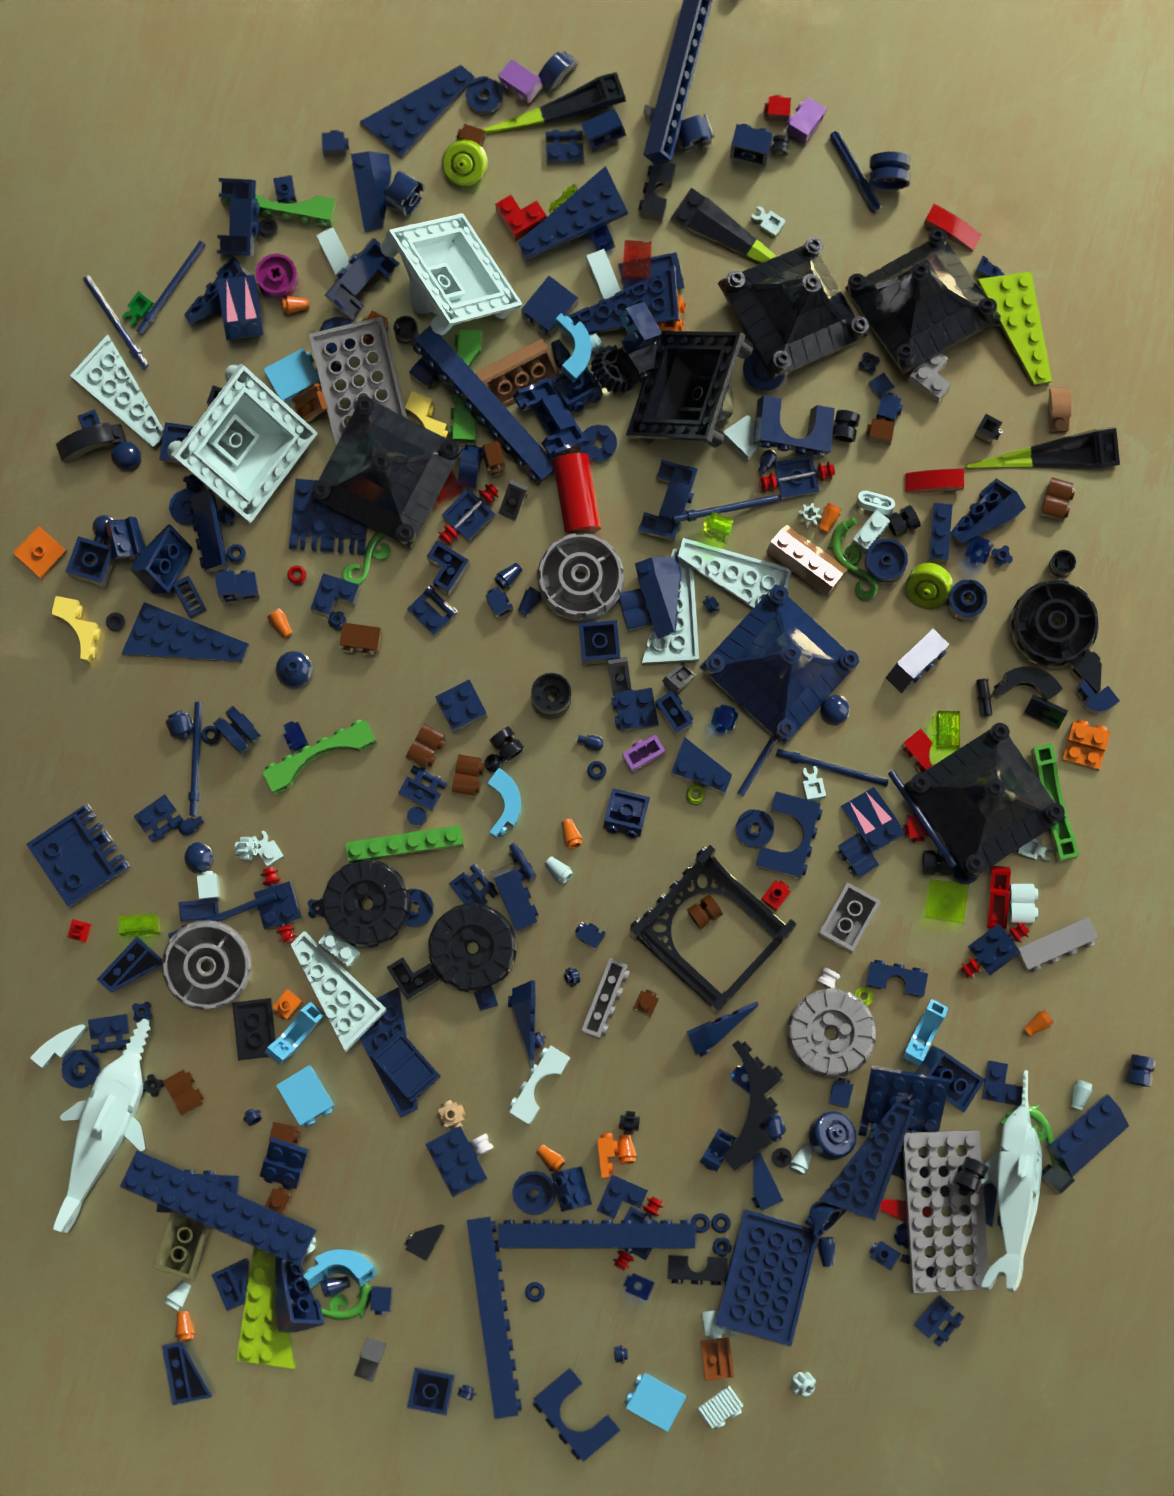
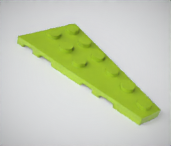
M1032 272L977 279L976 282L981 286L986 297L996 301L997 311L1001 315V320L998 323L1007 339L1009 338L1013 346L1012 349L1018 355L1031 384L1039 385L1052 382Z
M254 1247L236 1361L296 1369L289 1332L278 1331L275 1316V1256Z

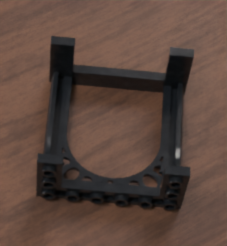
M709 845L707 848L703 846L696 854V864L693 867L689 865L682 873L684 877L680 881L676 879L669 887L671 891L667 895L663 893L656 901L658 905L654 909L649 908L641 919L637 917L630 925V937L635 942L638 940L709 1005L711 1007L710 1011L716 1015L793 932L797 924L792 919L787 924L780 920L718 862L714 856L716 850ZM700 875L707 877L708 884L705 888H700L697 883ZM712 878L715 880L714 883L719 885L717 888L711 887ZM693 880L695 889L692 892H689L687 888L691 887V881ZM713 892L729 897L775 938L730 988L723 993H720L683 959L676 950L672 940L671 925L677 909L684 901L700 893ZM678 898L681 902L677 904L675 903V899ZM664 912H668L670 915L667 919L658 918L659 916H664ZM661 922L667 925V929L664 932H656L653 930V925ZM667 936L668 941L664 943L663 939L660 941L657 937Z

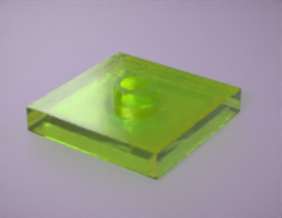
M930 879L925 918L963 924L969 885Z

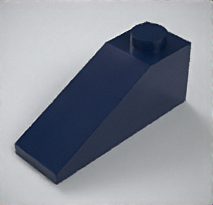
M760 1153L753 1159L754 1197L751 1199L756 1209L760 1208L763 1211L783 1201V1198Z

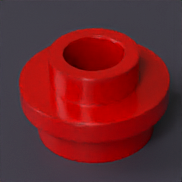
M292 566L288 570L287 577L292 584L298 585L305 581L306 571L301 566ZM295 573L301 574L299 578H294Z

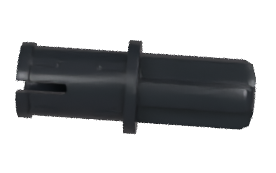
M988 678L976 680L979 695L977 700L980 703L982 717L992 716V695H990Z

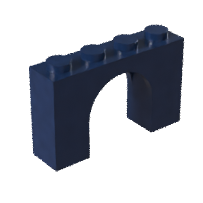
M764 395L757 400L753 444H758L761 448L775 447L778 451L792 450L800 455L809 453L817 458H823L831 452L835 408L816 405L810 409L808 433L804 438L797 439L785 433L781 426V398Z
M776 791L770 813L795 820L802 829V843L798 848L790 852H779L761 847L755 868L799 880L801 875L805 876L808 867L805 864L806 857L811 856L813 846H810L811 838L815 839L818 830L814 826L816 820L820 821L823 809H819L821 803Z
M569 1368L533 1398L535 1401L533 1405L539 1413L544 1412L548 1417L546 1422L552 1429L555 1427L560 1432L558 1437L565 1445L567 1443L573 1448L571 1453L577 1460L581 1458L584 1462L615 1436L620 1429L608 1414L586 1431L571 1430L563 1423L560 1415L561 1404L569 1394L582 1384L573 1370Z

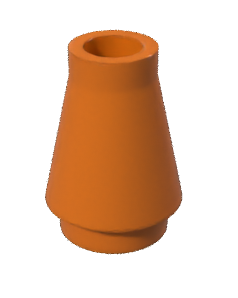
M286 296V298L281 299L283 313L291 314L302 310H309L308 298Z
M827 503V506L823 508L818 528L829 532L830 528L840 517L841 508Z
M280 609L267 616L269 619L268 623L282 638L292 633L285 613Z
M572 819L561 822L564 845L568 849L581 846L583 838Z
M1045 1010L1039 1011L1024 1029L1032 1037L1034 1034L1050 1028V1025L1054 1022Z
M620 1135L618 1150L620 1164L635 1163L637 1155L631 1135Z
M542 1145L536 1152L549 1171L558 1172L565 1164L563 1156L547 1148L545 1145Z
M189 1312L177 1313L175 1337H177L178 1342L193 1340L195 1333L189 1318Z

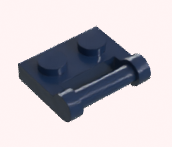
M432 585L407 608L433 636L458 613L454 607L452 608L435 592V588ZM429 596L447 613L444 618L426 601Z

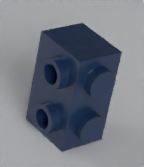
M615 108L581 123L584 135L592 151L626 136L623 124Z
M670 691L656 700L655 706L675 736H678L692 727L693 717L688 710L685 711L681 706L683 702L680 697Z

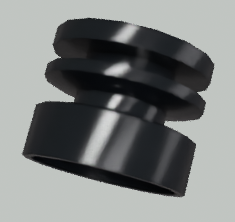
M545 673L535 680L531 689V703L535 713L548 720L558 719L565 715L571 704V686L566 678L557 673ZM548 696H552V698H554V701L551 702V700L548 699Z

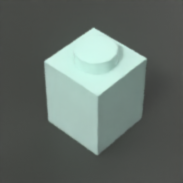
M213 871L202 872V875L197 876L200 900L221 899L217 874H213Z

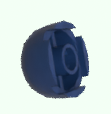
M289 651L278 659L275 671L277 679L282 685L288 689L296 690L305 687L312 680L314 668L307 655L299 651Z

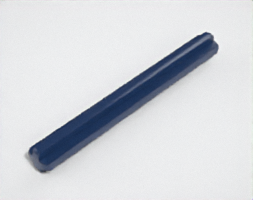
M838 130L832 132L830 138L873 213L879 211L881 204Z

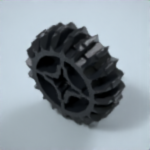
M608 345L600 348L594 354L590 363L592 365L590 371L594 372L592 377L597 378L596 383L602 385L601 389L607 388V392L613 391L614 394H623L630 391L638 381L631 382L620 365V362L628 355L623 350V347L618 349L616 345L612 347Z

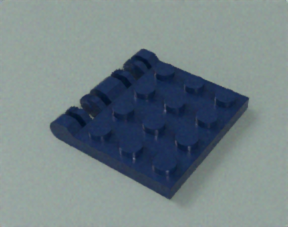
M296 479L289 549L297 550L298 537L301 536L300 550H305L306 537H313L311 548L312 551H316L319 537L321 538L320 551L334 552L335 539H338V553H342L345 539L350 540L349 553L354 554L355 541L358 540L357 554L365 555L368 526L310 497L312 485L318 480Z
M85 804L26 844L69 908L130 868L126 860L122 861L124 859L122 854L117 855L109 862L105 856L116 851L118 848L116 844L111 845L104 851L100 850L113 842L106 830L99 832L93 837L91 836L103 828L102 823H97L88 830L84 826L96 818L95 813L88 815L93 811L89 804Z
M871 1065L858 1135H867L869 1123H871V1134L876 1128V1124L881 1122L895 1102L915 1108L908 1127L909 1133H915V1131L939 1132L949 1079Z

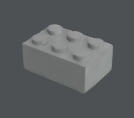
M847 882L818 936L852 954L881 900Z

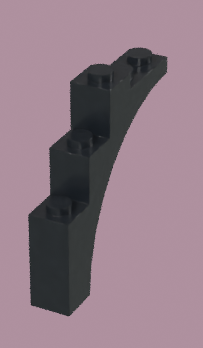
M737 1040L732 1046L741 1057L747 1072L750 1086V1104L741 1134L733 1146L722 1156L735 1172L743 1169L774 1142L771 1139L772 1133L766 1127L762 1128L761 1126L779 1112L776 1108L778 1106L777 1102L771 1096L769 1098L767 1096L784 1082L782 1078L784 1074L777 1066L773 1068V1066L768 1065L766 1068H763L764 1062L758 1056L754 1057L751 1051L753 1049L746 1041L742 1043V1041Z

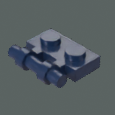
M570 129V131L553 130V132H546V140L553 139V144H546L547 164L584 163L583 143H576V138H583V131ZM559 139H570V143H559Z
M413 765L410 772L416 775L415 779L407 776L398 794L433 812L441 797V793L435 791L436 788L445 789L448 783L441 780L442 777L434 776L426 772V769ZM422 778L431 782L430 787L420 783Z
M166 794L134 815V818L145 833L151 828L154 833L148 836L152 843L158 838L159 840L163 838L165 833L172 828L176 829L178 824L184 821L180 814L172 818L171 814L177 810ZM167 819L168 823L158 828L157 824Z
M515 842L509 845L510 853L508 855L514 864L517 862L524 880L527 879L529 883L535 880L537 875L533 871L531 863L525 858L522 849Z
M474 863L469 867L473 872L470 877L466 872H463L451 881L449 885L464 904L478 903L485 905L488 903L484 897L485 894L489 893L494 898L499 893L495 890V885L485 877V872L482 868L479 869ZM478 879L484 888L479 890L473 882Z
M127 1014L88 1020L90 1039H98L99 1044L91 1045L92 1053H106L107 1050L113 1049L118 1051L124 1050L127 1047L126 1044L131 1042L130 1039L123 1040L122 1036L130 1034ZM116 1036V1041L106 1043V1037Z
M938 1295L914 1326L928 1338L934 1333L937 1334L938 1337L934 1343L940 1347L950 1339L949 1335L954 1329L960 1327V1322L964 1319V1316L960 1312L955 1317L950 1315L954 1307L942 1296ZM946 1319L950 1323L942 1331L941 1329H939V1326Z

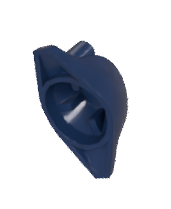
M823 1201L814 1203L810 1208L809 1217L805 1221L814 1230L813 1238L817 1239L827 1232L847 1210Z

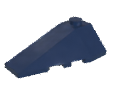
M372 151L351 154L364 232L383 229L386 213V196L383 195L386 186L390 185L392 176L389 154Z
M234 256L217 271L218 277L213 283L209 282L207 284L205 294L197 297L184 314L190 324L221 310L217 279L250 275Z
M996 478L981 491L979 500L976 504L972 503L969 507L970 512L967 516H963L950 532V535L963 543L1012 520L1026 508L1018 492Z
M651 557L635 563L638 581L657 638L660 639L676 633L677 601L680 596L679 581H681L682 577L678 558Z
M531 980L512 989V996H508V1008H512V1016L529 1067L534 1068L536 989L535 980Z
M758 1002L742 1007L730 1015H723L712 1023L709 1021L687 1031L686 1037L694 1055L699 1054L700 1057L711 1053L710 1049L717 1045L759 1005Z
M275 1256V1316L278 1331L299 1332L322 1326L324 1320L321 1305L318 1299H314L310 1289L305 1284L302 1266H296Z

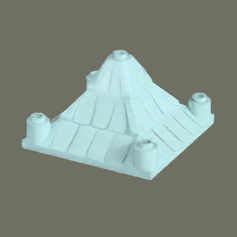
M463 213L391 229L385 234L386 238L380 244L382 253L387 257H395L400 253L410 278L409 293L412 308L420 315L430 312L437 314L431 321L432 330L436 334L444 335L456 324L490 315L505 319L513 310L519 309L523 305Z
M239 364L238 366L231 365L226 369L225 379L227 384L222 388L197 424L194 425L188 436L182 442L173 441L169 444L167 452L170 458L180 462L231 507L233 513L251 523L318 433L244 365Z

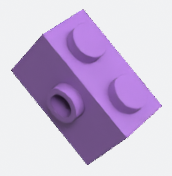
M512 59L498 75L500 85L504 90L512 91L519 100L522 101L524 99L528 103L531 102L543 87L540 77Z
M809 97L804 103L801 101L796 108L797 113L795 116L791 115L786 123L788 125L786 133L805 144L823 120L827 108Z
M655 734L645 741L640 740L634 743L631 749L622 753V758L631 773L665 755V749Z

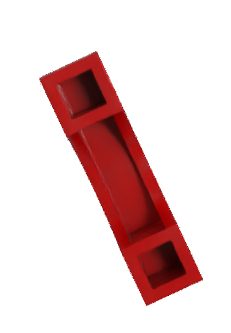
M921 728L901 745L904 755L914 760V766L920 773L932 767L929 752L933 744Z

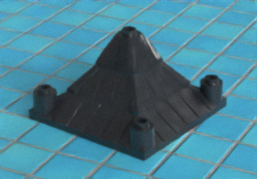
M940 228L933 229L929 233V241L875 270L866 277L862 274L851 275L848 279V285L845 286V291L863 317L868 321L870 327L903 374L1001 320V315L997 311L996 301L987 298L981 288H979L976 281L948 244L946 232Z
M810 237L803 246L742 272L733 270L728 273L726 278L718 282L721 291L772 380L857 343L868 336L866 333L869 329L868 321L861 316L855 317L820 255L823 250V243L817 237Z
M661 331L662 335L656 341L657 351L654 368L643 381L626 436L638 439L644 444H651L655 439L703 441L709 446L716 448L723 443L725 435L715 424L718 420H728L733 414L734 401L730 381L736 357L738 356L741 359L749 357L753 351V344L745 339L746 335L742 332Z
M362 395L356 401V409L319 480L312 485L310 497L412 548L464 447L457 444L454 440L447 439L374 402L370 397Z
M1004 723L994 724L991 729L926 771L915 775L904 784L938 836L948 846L951 855L969 881L1066 818L1064 816V807L1059 803H1055L1045 787L1009 737L1010 730Z

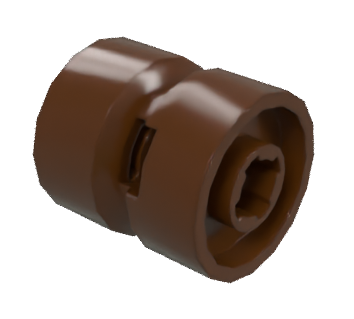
M710 894L701 899L699 905L695 903L687 909L688 914L700 930L708 926L710 920L715 921L723 915L720 907Z

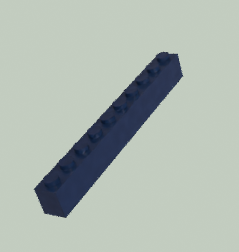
M683 0L643 153L653 164L672 161L713 0Z
M431 325L413 340L411 344L413 350L425 359L430 369H434L437 372L439 379L451 388V392L455 397H459L464 402V407L468 411L473 412L479 424L485 426L489 430L490 436L500 442L502 449L514 458L518 467L523 468L527 472V476L532 482H536L538 485L554 471L552 458L550 459L543 448L444 338L432 330Z
M491 1217L467 1220L494 1417L499 1419L518 1416V1411H522L521 1399L516 1398V1391H519L518 1379L513 1377V1371H516L515 1359H511L510 1351H513L512 1339H508L507 1331H511L509 1319H505L504 1311H508L506 1299L502 1300L501 1292L505 1291L504 1280L499 1279V1272H502L501 1260L496 1258V1252H499L498 1240H494L493 1232H497L495 1220L491 1221Z
M504 1220L503 1224H498V1248L697 1249V1225L692 1224V1220H680V1224H672V1220H660V1224H653V1220H641V1224H633V1220H621V1224H613V1220H601V1224H594V1220H582V1224H574V1220H562V1224H554V1220H543V1224H535V1220H523V1224H515V1220Z

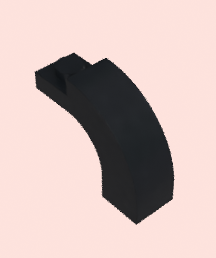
M102 423L67 435L56 443V447L61 461L78 460L82 455L93 449L117 445L127 440L121 424L110 425L109 423Z
M1026 666L1014 668L1003 675L1006 682L1002 680L996 684L992 695L997 700L1014 687L1028 686L1033 688L1041 698L1048 701L1060 693L1063 688L1048 672L1036 667Z

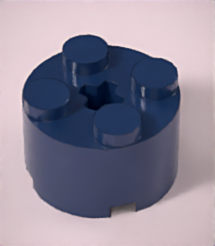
M704 114V118L696 115L682 120L677 144L679 149H683L684 153L694 150V146L701 144V147H705L712 143L711 140L714 138V133L707 114Z
M398 171L391 185L386 186L383 195L386 196L385 204L404 216H407L406 213L412 214L422 200L420 194L421 191L425 192V184L405 172Z
M961 580L952 587L947 607L955 618L969 622L982 614L987 605V592L985 587L976 580ZM970 598V602H964L965 599Z

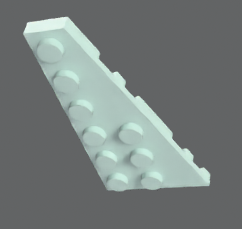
M107 335L73 371L70 377L155 449L163 439L164 429L109 335Z
M685 538L681 540L677 558L752 608L762 600L775 584L784 586L787 589L792 572L784 566Z
M679 548L672 550L671 557L678 556ZM679 558L682 577L681 581H679L680 596L677 601L676 633L658 639L652 624L642 664L699 661L694 572L691 566Z
M303 931L294 940L291 947L345 1052H347L387 1009Z

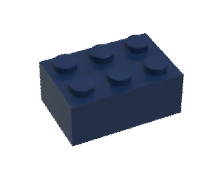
M461 1126L425 1144L452 1197L488 1179Z

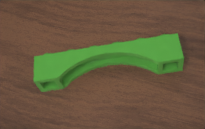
M255 194V199H258L260 205L259 213L263 216L271 217L275 215L283 220H290L291 218L304 224L312 222L320 227L332 226L336 209L335 199L315 196L299 203L285 204L272 202ZM221 197L222 205L230 209V198Z
M459 329V335H455V346H458L457 354L469 367L472 366L481 354L482 331ZM452 393V401H455V406L451 408L450 418L454 419V424L450 426L449 437H453L457 444H476L477 422L470 411L464 407V402Z
M360 719L353 722L351 727L346 730L341 728L335 731L334 736L328 739L327 737L319 739L317 744L312 747L308 745L299 750L300 753L294 756L292 754L282 758L283 761L278 764H269L262 773L275 795L291 787L300 770L317 756L335 750H354L360 752L377 742L366 720L361 721Z
M1053 744L1033 747L1031 755L1036 776L1054 802L1061 804L1065 810L1064 816L1066 818L1049 829L1057 863L1076 859L1079 856V852L1063 801Z
M460 825L345 842L349 863L363 859L376 860L400 854L464 847Z

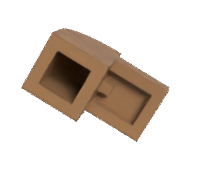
M1049 388V430L1069 431L1071 417V395L1069 388Z

